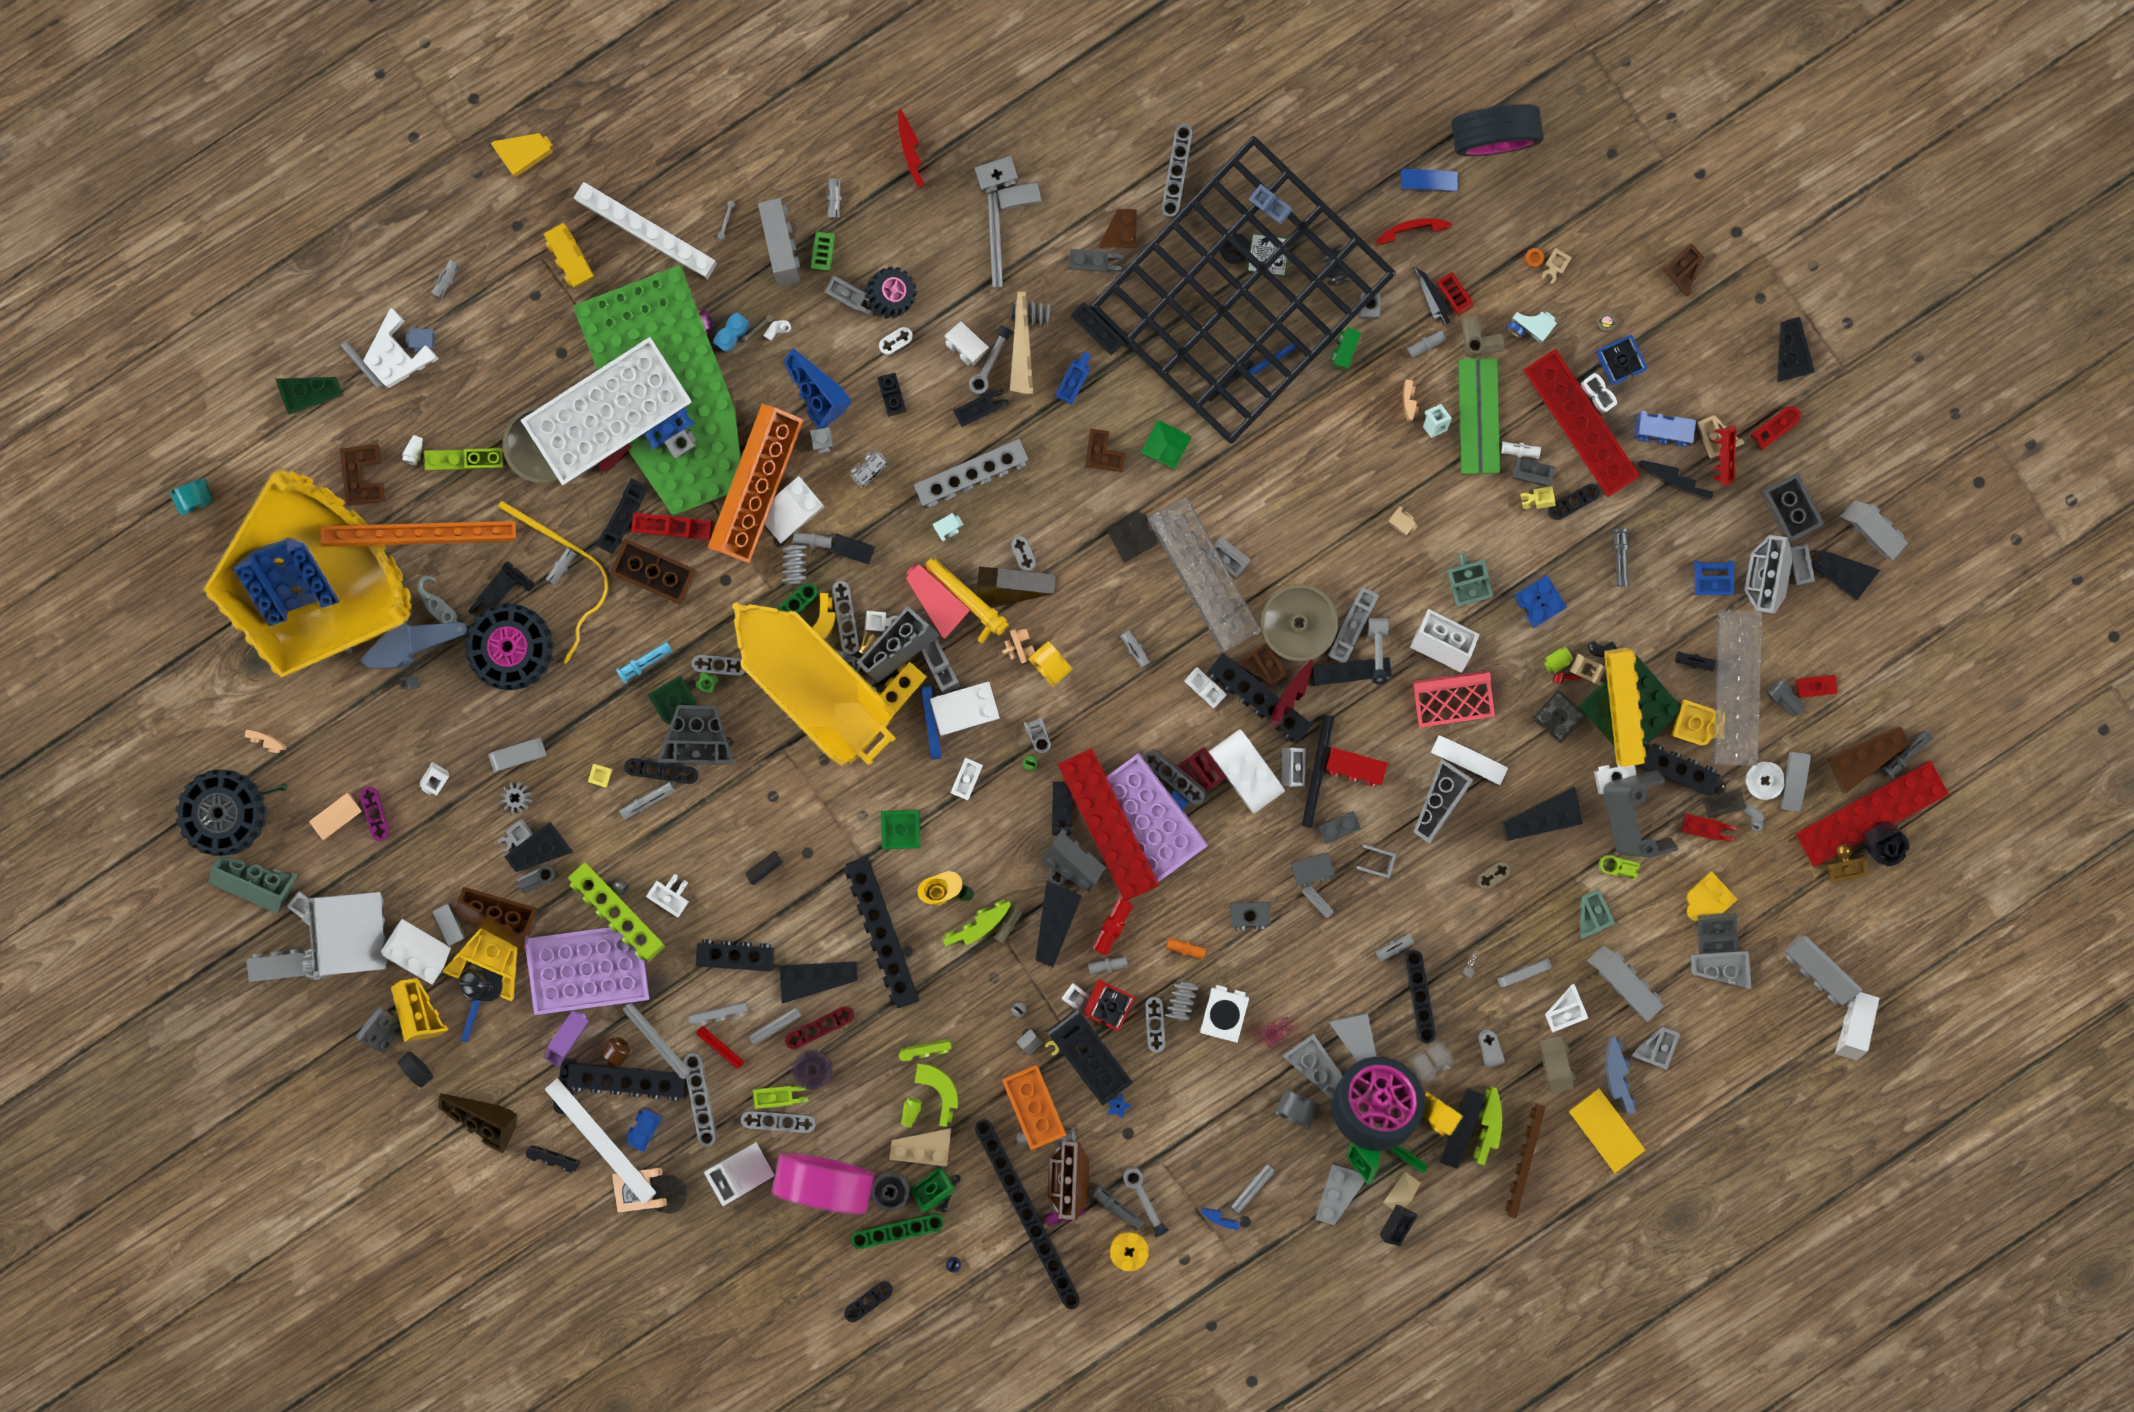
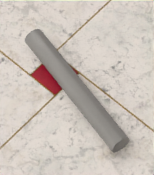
M344 341L340 346L377 389L381 388L384 384L363 362L362 358L349 343Z

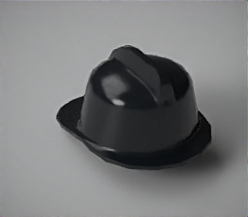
M469 969L458 981L461 993L471 1000L493 1001L499 997L503 989L501 978L496 973L487 970Z

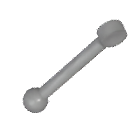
M729 201L727 203L728 210L721 228V232L717 234V237L719 239L725 238V228L731 210L735 206V203L733 201Z

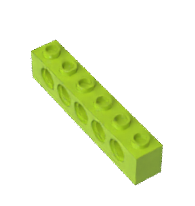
M585 862L568 877L571 881L569 885L576 892L580 890L585 895L582 899L589 906L593 904L597 908L595 912L602 920L607 918L611 922L608 926L615 933L620 932L624 936L622 940L628 947L633 945L637 949L635 954L642 961L646 959L650 962L666 947ZM593 882V889L586 891V883ZM600 896H607V901L604 904H598ZM614 909L620 910V915L617 918L611 917V912ZM626 923H633L631 931H624ZM641 936L646 937L644 945L637 944V939Z

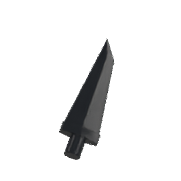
M1414 267L1433 319L1440 318L1443 325H1447L1450 323L1447 313L1451 311L1450 307H1448L1426 273Z

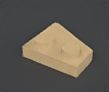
M1713 415L1695 424L1710 458L1717 456L1721 448V444L1714 442L1715 439L1721 438V435L1714 433V430L1727 427ZM1736 437V447L1745 444L1742 439Z

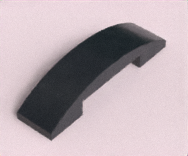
M633 478L630 479L622 494V499L596 543L597 547L614 554L632 523L633 513H637L648 490V486Z

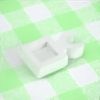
M866 611L865 630L884 632L885 627H889L891 621L895 620L898 616L886 618V612Z

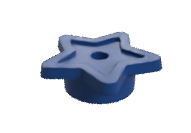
M1121 1093L1117 1098L1111 1099L1108 1102L1110 1108L1107 1114H1117L1120 1118H1124V1111L1130 1108L1131 1104L1124 1101L1123 1094Z

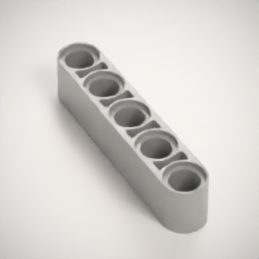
M1181 124L1175 130L1162 204V214L1167 219H1173L1179 212L1192 138V129L1187 124ZM1180 130H1186L1189 133V136L1187 138H1181L1178 135V132ZM1181 148L1186 154L1183 157H1178L1175 154L1176 149ZM1179 167L1182 170V174L1175 176L1171 170ZM1176 186L1179 192L1176 195H1172L1169 193L1168 188ZM1173 205L1176 211L1169 214L1165 211V207Z
M690 1053L685 1057L684 1065L690 1070V1074L686 1079L697 1137L702 1146L709 1147L716 1141L717 1133L703 1059L698 1053ZM690 1057L697 1058L698 1065L696 1067L689 1065L688 1059ZM699 1076L702 1080L701 1085H694L692 1077ZM696 1095H703L705 1103L702 1105L698 1104L695 1100ZM702 1113L707 1114L709 1117L708 1123H701L699 1115ZM703 1133H710L712 1141L705 1142L703 1140Z

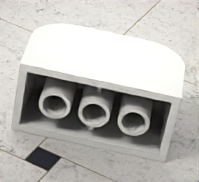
M1240 729L1208 751L1252 814H1255L1285 792L1280 782Z

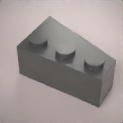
M1062 828L1041 862L1045 863L1048 868L1060 873L1065 879L1076 883L1079 888L1090 892L1106 867L1089 852L1085 854L1078 847L1079 843L1076 840L1072 842L1065 835L1067 832Z

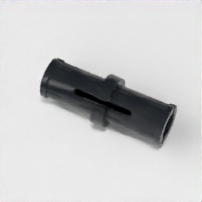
M1677 651L1675 663L1689 665L1693 669L1697 667L1713 672L1716 660L1700 657L1696 653L1692 655Z

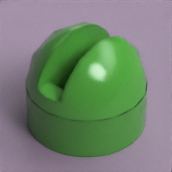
M1034 756L1024 758L1023 767L1027 771H1033L1037 768L1038 761ZM1026 760L1034 762L1035 766L1025 764Z

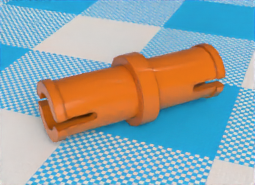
M1170 937L1166 944V949L1182 953V956L1189 955L1203 960L1206 948Z

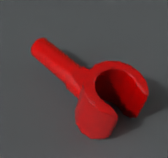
M1557 672L1554 674L1552 681L1563 684L1564 679L1580 680L1581 677Z

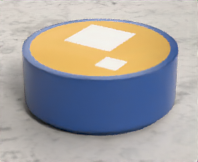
M1509 322L1506 330L1511 335L1522 339L1526 333L1524 328L1515 322Z

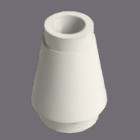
M412 435L402 453V461L411 465H417L420 462L423 438Z

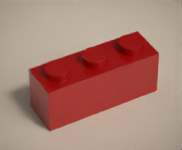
M1331 747L1325 770H1329L1328 774L1339 777L1340 774L1347 775V780L1358 782V779L1366 781L1365 785L1376 788L1377 784L1382 785L1388 763Z

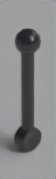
M954 1175L953 1177L955 1187L957 1182L961 1180L959 1175ZM951 1196L940 1207L941 1212H947Z

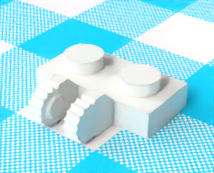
M674 874L666 886L656 881L646 897L679 918L689 903L688 900L680 896L688 882H682L677 892L672 891L670 888L678 878Z

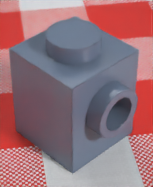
M409 328V333H406V345H409V348L414 350V353H418L425 345L431 350H435V331L433 329Z

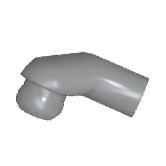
M1748 804L1743 812L1751 817L1752 829L1755 832H1759L1764 827L1763 814Z

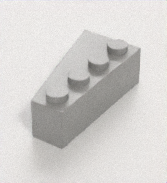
M780 198L758 203L772 269L778 287L801 282L798 268L800 267L798 256H794L793 251L796 250L795 241L790 239L789 234L792 233L790 221L786 222L785 218L788 215L786 204H782Z

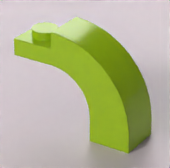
M918 1062L915 1083L930 1085L940 1093L942 1111L939 1126L947 1127L948 1122L952 1123L953 1111H950V1108L958 1109L956 1087L952 1079L940 1068Z

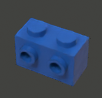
M647 1107L644 1111L640 1110L635 1118V1121H637L635 1128L631 1127L626 1135V1138H628L626 1144L644 1152L664 1116Z

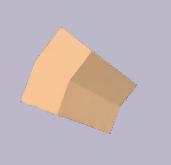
M346 793L309 822L321 839L324 840L362 812V809L352 795Z

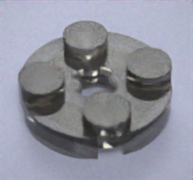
M675 1175L660 1176L651 1185L656 1191V1194L652 1196L653 1200L664 1198L665 1189L668 1191L672 1190L673 1192L672 1199L666 1198V1206L654 1208L659 1212L675 1213L684 1206L688 1198L685 1183Z

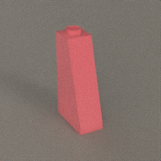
M913 565L906 572L908 575L906 579L939 633L946 639L968 615L970 609L921 565Z

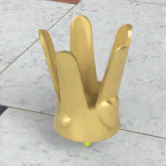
M865 630L862 645L859 647L858 652L864 655L879 636L875 638V635H871L869 631L866 633Z

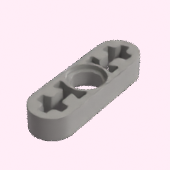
M697 655L692 659V667L697 672L737 676L746 673L744 669H740V672H737L735 668H730L731 672H727L729 667L728 660H732V665H737L738 661L742 660L741 658ZM700 658H703V662H709V658H711L712 670H708L709 666H702V669H699V666L695 665V663ZM717 660L725 662V668L722 671H717L714 667Z
M1549 958L1503 975L1497 978L1500 988L1551 969L1552 965Z
M1153 996L1148 998L1145 1003L1147 1041L1149 1049L1152 1052L1158 1053L1165 1047L1163 1004L1160 998ZM1152 1000H1156V1003L1160 1004L1159 1007H1156V1014L1161 1013L1160 1017H1149V1013L1153 1014L1152 1008L1148 1006L1152 1003ZM1158 1019L1161 1022L1158 1030L1150 1028L1151 1020ZM1150 1032H1162V1036L1158 1035V1041L1162 1042L1158 1049L1151 1046V1042H1154V1035L1150 1036Z

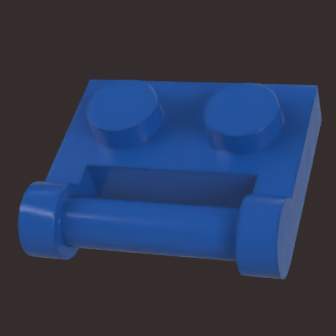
M1694 561L1695 595H1734L1733 561H1727V563H1701V561ZM1701 570H1727V576H1701Z

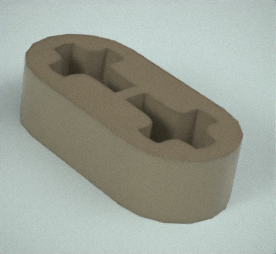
M1505 862L1495 863L1477 876V885L1482 889L1492 888L1509 876L1510 866ZM1499 865L1501 867H1506V869L1504 870V875H1502L1501 873L1496 876L1494 875V873L1499 870ZM1492 875L1493 878L1488 881V886L1480 883L1482 882V876L1487 878Z

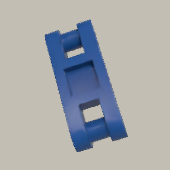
M685 407L643 434L645 439L648 438L652 450L695 424L687 416ZM678 418H680L683 422L681 426H679L676 422ZM657 431H659V433L662 436V438L658 440L654 435V433H656Z

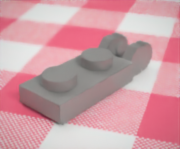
M833 275L824 293L856 311H861L872 317L874 313L861 306L864 300L869 301L865 299L866 293Z

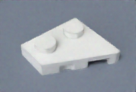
M1574 984L1567 989L1545 1014L1552 1033L1588 1019Z

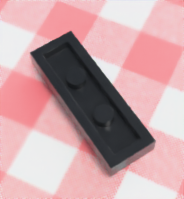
M1085 302L1070 315L1110 356L1125 343Z

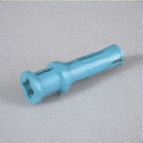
M666 641L636 661L635 659L630 660L629 664L621 669L617 668L616 671L626 684L627 680L635 675H640L643 669L673 651Z

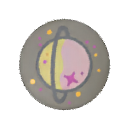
M1604 312L1597 318L1596 323L1601 331L1609 332L1615 328L1617 321L1612 313Z

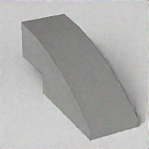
M936 638L921 651L944 695L961 686Z
M1789 752L1780 809L1800 812L1811 754Z

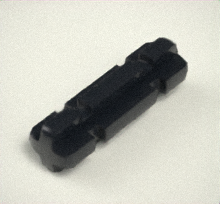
M507 561L503 564L501 569L505 573H509V576L520 585H523L527 591H531L535 587V583L530 579L528 580V577L516 567L514 568L510 562Z

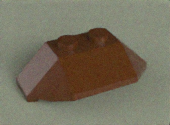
M1061 1141L1049 1157L1048 1198L1057 1212L1058 1218L1077 1220L1088 1200L1090 1160L1080 1142Z

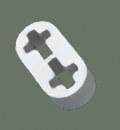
M899 328L880 341V351L885 355L897 352L911 343L913 334L909 328ZM902 331L904 333H909V335L907 336V341L901 339L897 342L896 339L901 337L900 333ZM895 341L896 343L891 346L892 350L888 351L887 349L883 350L884 342L891 343Z

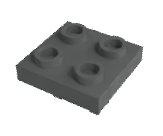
M379 1006L373 1011V1015L366 1024L361 1026L362 1029L356 1035V1038L364 1044L385 1053L402 1031L397 1015Z

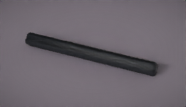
M1324 715L1302 821V826L1312 828L1314 824L1335 720L1330 715Z

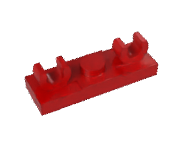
M1734 425L1714 430V433L1721 435V438L1714 440L1716 444H1721L1718 454L1720 464L1714 467V470H1719L1721 475H1715L1714 479L1717 481L1721 480V485L1728 486L1735 481L1736 426Z

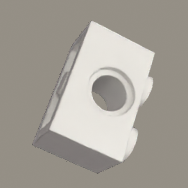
M1617 764L1618 767L1610 768V765L1598 767L1599 771L1594 772L1598 794H1603V788L1608 782L1612 781L1611 776L1614 772L1620 774V779L1635 776V765L1621 767Z

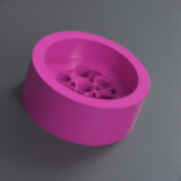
M784 1152L779 1155L772 1193L778 1197L812 1207L863 1214L867 1212L875 1173L868 1169L837 1160Z

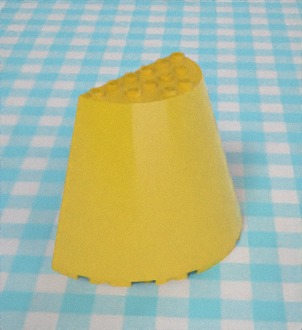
M286 470L277 471L271 475L203 589L207 597L218 605L220 612L232 621L234 628L238 631H244L247 643L255 647L259 656L270 664L272 671L281 678L403 624L411 614L409 610L412 608L409 601L411 599L409 589L404 588L401 582L403 581V574L397 567L393 556L388 558L384 550L387 548L385 545L321 547V526L368 524L353 509L349 512V510L343 507L346 502L335 496L328 488L324 489L322 486L318 488L312 484L314 482L313 479L293 471L287 474ZM285 538H291L305 543L340 601L325 608H321L318 602H314L315 604H308L288 611L287 621L269 627L233 568L252 550ZM280 558L274 559L278 563L284 562V560ZM293 587V588H292L294 591H301V590H302L301 588H298V587Z

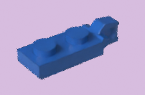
M1084 352L1080 360L1075 358L1055 397L1071 405L1073 404L1089 373L1091 366L1087 365L1091 357L1090 354Z

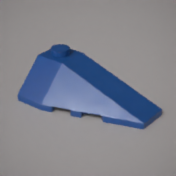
M791 349L783 362L792 381L797 383L801 393H799L801 400L804 399L806 402L808 416L818 429H823L841 416L852 400L841 386L797 350Z

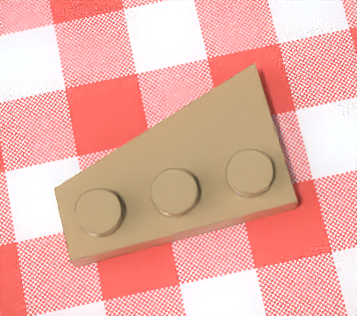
M951 1128L893 1139L889 1160L947 1166Z

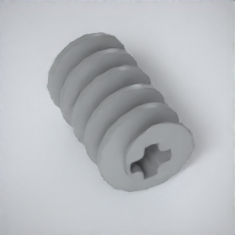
M1017 300L1014 304L1012 303L1010 323L1016 317ZM1032 301L1030 306L1027 305L1028 322L1031 320L1032 326H1035L1038 321L1040 327H1043L1046 322L1048 328L1050 305L1047 304L1043 308L1040 302L1035 307V303Z
M787 545L788 547L782 549L783 552L788 554L782 557L783 560L788 561L782 564L783 568L788 569L782 572V575L787 576V578L782 580V583L804 584L801 580L806 579V576L801 575V573L806 571V568L801 567V565L805 564L806 561L802 560L801 557L806 556L807 553L801 552V550L807 548V546Z
M1176 979L1180 982V984L1174 985L1178 992H1172L1176 999H1170L1174 1006L1167 1007L1172 1013L1165 1014V1016L1180 1021L1189 1020L1190 1017L1185 1013L1192 1012L1188 1005H1194L1190 998L1196 997L1192 990H1198V987L1193 983Z

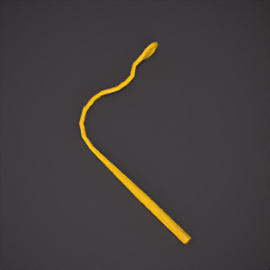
M501 501L498 508L590 559L600 568L604 576L605 590L597 606L585 613L578 622L575 629L576 640L563 661V664H567L579 643V629L587 616L597 611L605 601L609 590L608 576L603 565L594 557L544 525Z

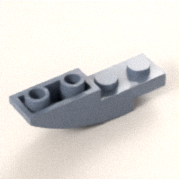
M1611 1036L1607 1044L1605 1061L1608 1087L1612 1098L1617 1099L1620 1097L1626 1113L1632 1114L1636 1112L1634 1107L1637 1104L1634 1096H1630L1627 1090L1630 1088L1627 1078L1622 1077L1629 1073L1628 1068H1630L1627 1057H1623L1621 1053L1623 1046L1620 1039L1616 1040L1615 1036Z

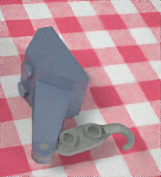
M424 576L420 578L416 588L418 594L423 599L426 609L442 624L413 626L406 620L403 624L388 630L361 658V661L368 668L395 669L403 668L404 666L407 668L414 661L413 657L416 653L467 634L468 626L457 621L456 612L440 597L424 590V582L428 580L436 582L434 577Z

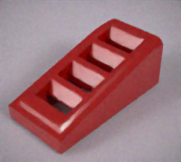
M1453 272L1436 282L1457 316H1460L1474 306L1473 301ZM1450 281H1454V283L1448 286L1447 288L1444 287V285H1446ZM1456 287L1458 288L1456 291L1449 295V291L1453 290ZM1462 294V296H1461L1460 298H1458V299L1455 300V301L1453 300V298H1455L1456 296Z

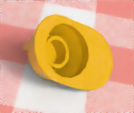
M951 871L927 878L919 884L917 889L918 896L926 904L941 906L949 899L958 895L962 888V879L957 873Z

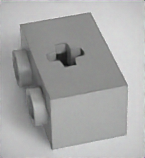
M1011 156L974 167L981 191H986L987 194L997 191V187L1003 185L1005 188L1011 187L1018 181ZM994 172L1002 174L1000 175L999 180H996V178L993 177Z

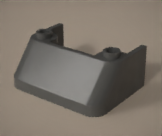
M1658 770L1611 781L1603 788L1614 847L1621 855L1650 858L1678 851V846L1672 838L1655 841L1651 838L1641 840L1634 805L1641 804L1646 800V787L1665 783Z

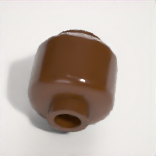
M620 1037L609 1039L601 1051L604 1058L603 1061L609 1066L622 1065L630 1053L628 1042Z

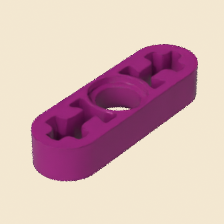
M366 787L361 791L360 798L371 836L376 841H384L389 837L390 830L380 795L376 788ZM368 790L370 793H374L372 801L373 803L377 802L378 805L367 807V804H371L370 799L365 798ZM374 808L380 811V817L376 820L370 817V811ZM383 821V824H379L380 828L385 830L382 838L380 835H376L378 826H373L372 823Z

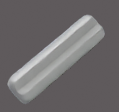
M1311 886L1305 887L1302 890L1303 894L1326 918L1333 914L1334 911Z

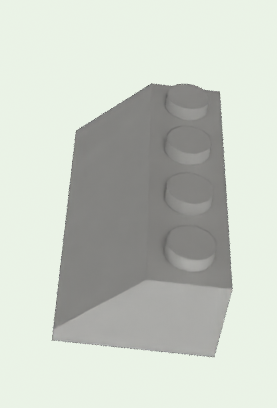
M1798 935L1784 950L1787 954L1785 958L1793 965L1796 963L1801 968L1799 971L1806 978L1810 976L1815 981L1813 985L1821 992L1825 990L1829 994L1827 998L1833 1004L1844 1005L1863 990L1807 936Z

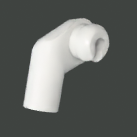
M786 320L773 321L763 336L772 341L776 333L789 332L791 325Z

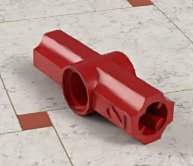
M1119 897L1111 914L1107 916L1101 928L1102 931L1092 949L1105 956L1109 954L1116 938L1118 939L1125 926V921L1134 906L1133 904Z

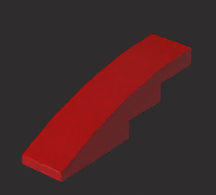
M899 109L898 124L902 148L910 173L919 190L925 186L917 171L923 165L914 149L920 146V143L904 113Z
M633 513L631 532L710 540L712 537L713 521Z

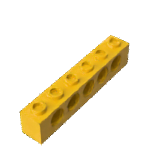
M911 662L902 664L897 670L899 672L895 679L891 677L884 685L887 688L883 693L878 692L895 710L894 715L927 679V676ZM903 677H907L910 680V685L907 688H901L899 685V681ZM889 692L897 694V700L893 703L887 701V694ZM858 757L852 759L849 763L852 764Z

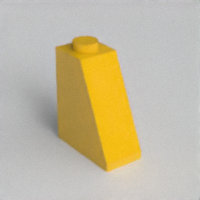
M540 133L498 140L491 143L515 178L553 152L550 148L552 143L548 137H542Z

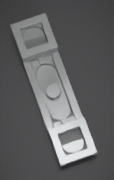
M1361 587L1328 654L1329 657L1342 663L1347 662L1359 634L1379 597L1378 594Z

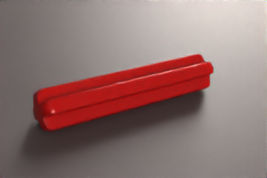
M700 1027L696 1032L697 1036L736 1069L742 1067L744 1060L705 1027Z

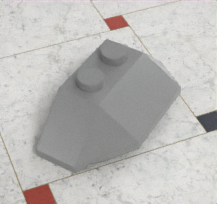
M1769 535L1766 540L1751 552L1744 591L1756 611L1775 613L1786 597L1792 565L1788 537Z

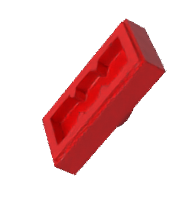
M1835 675L1796 679L1798 698L1838 694Z

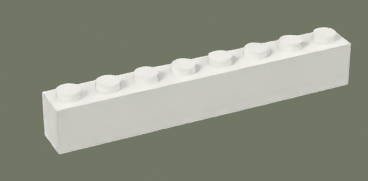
M585 182L582 183L574 197L576 202L707 280L717 265L714 259Z

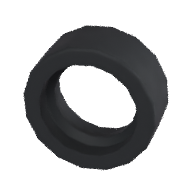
M410 1051L397 1061L404 1074L420 1088L424 1087L433 1078L428 1067Z

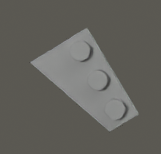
M1748 950L1690 954L1691 974L1751 989Z

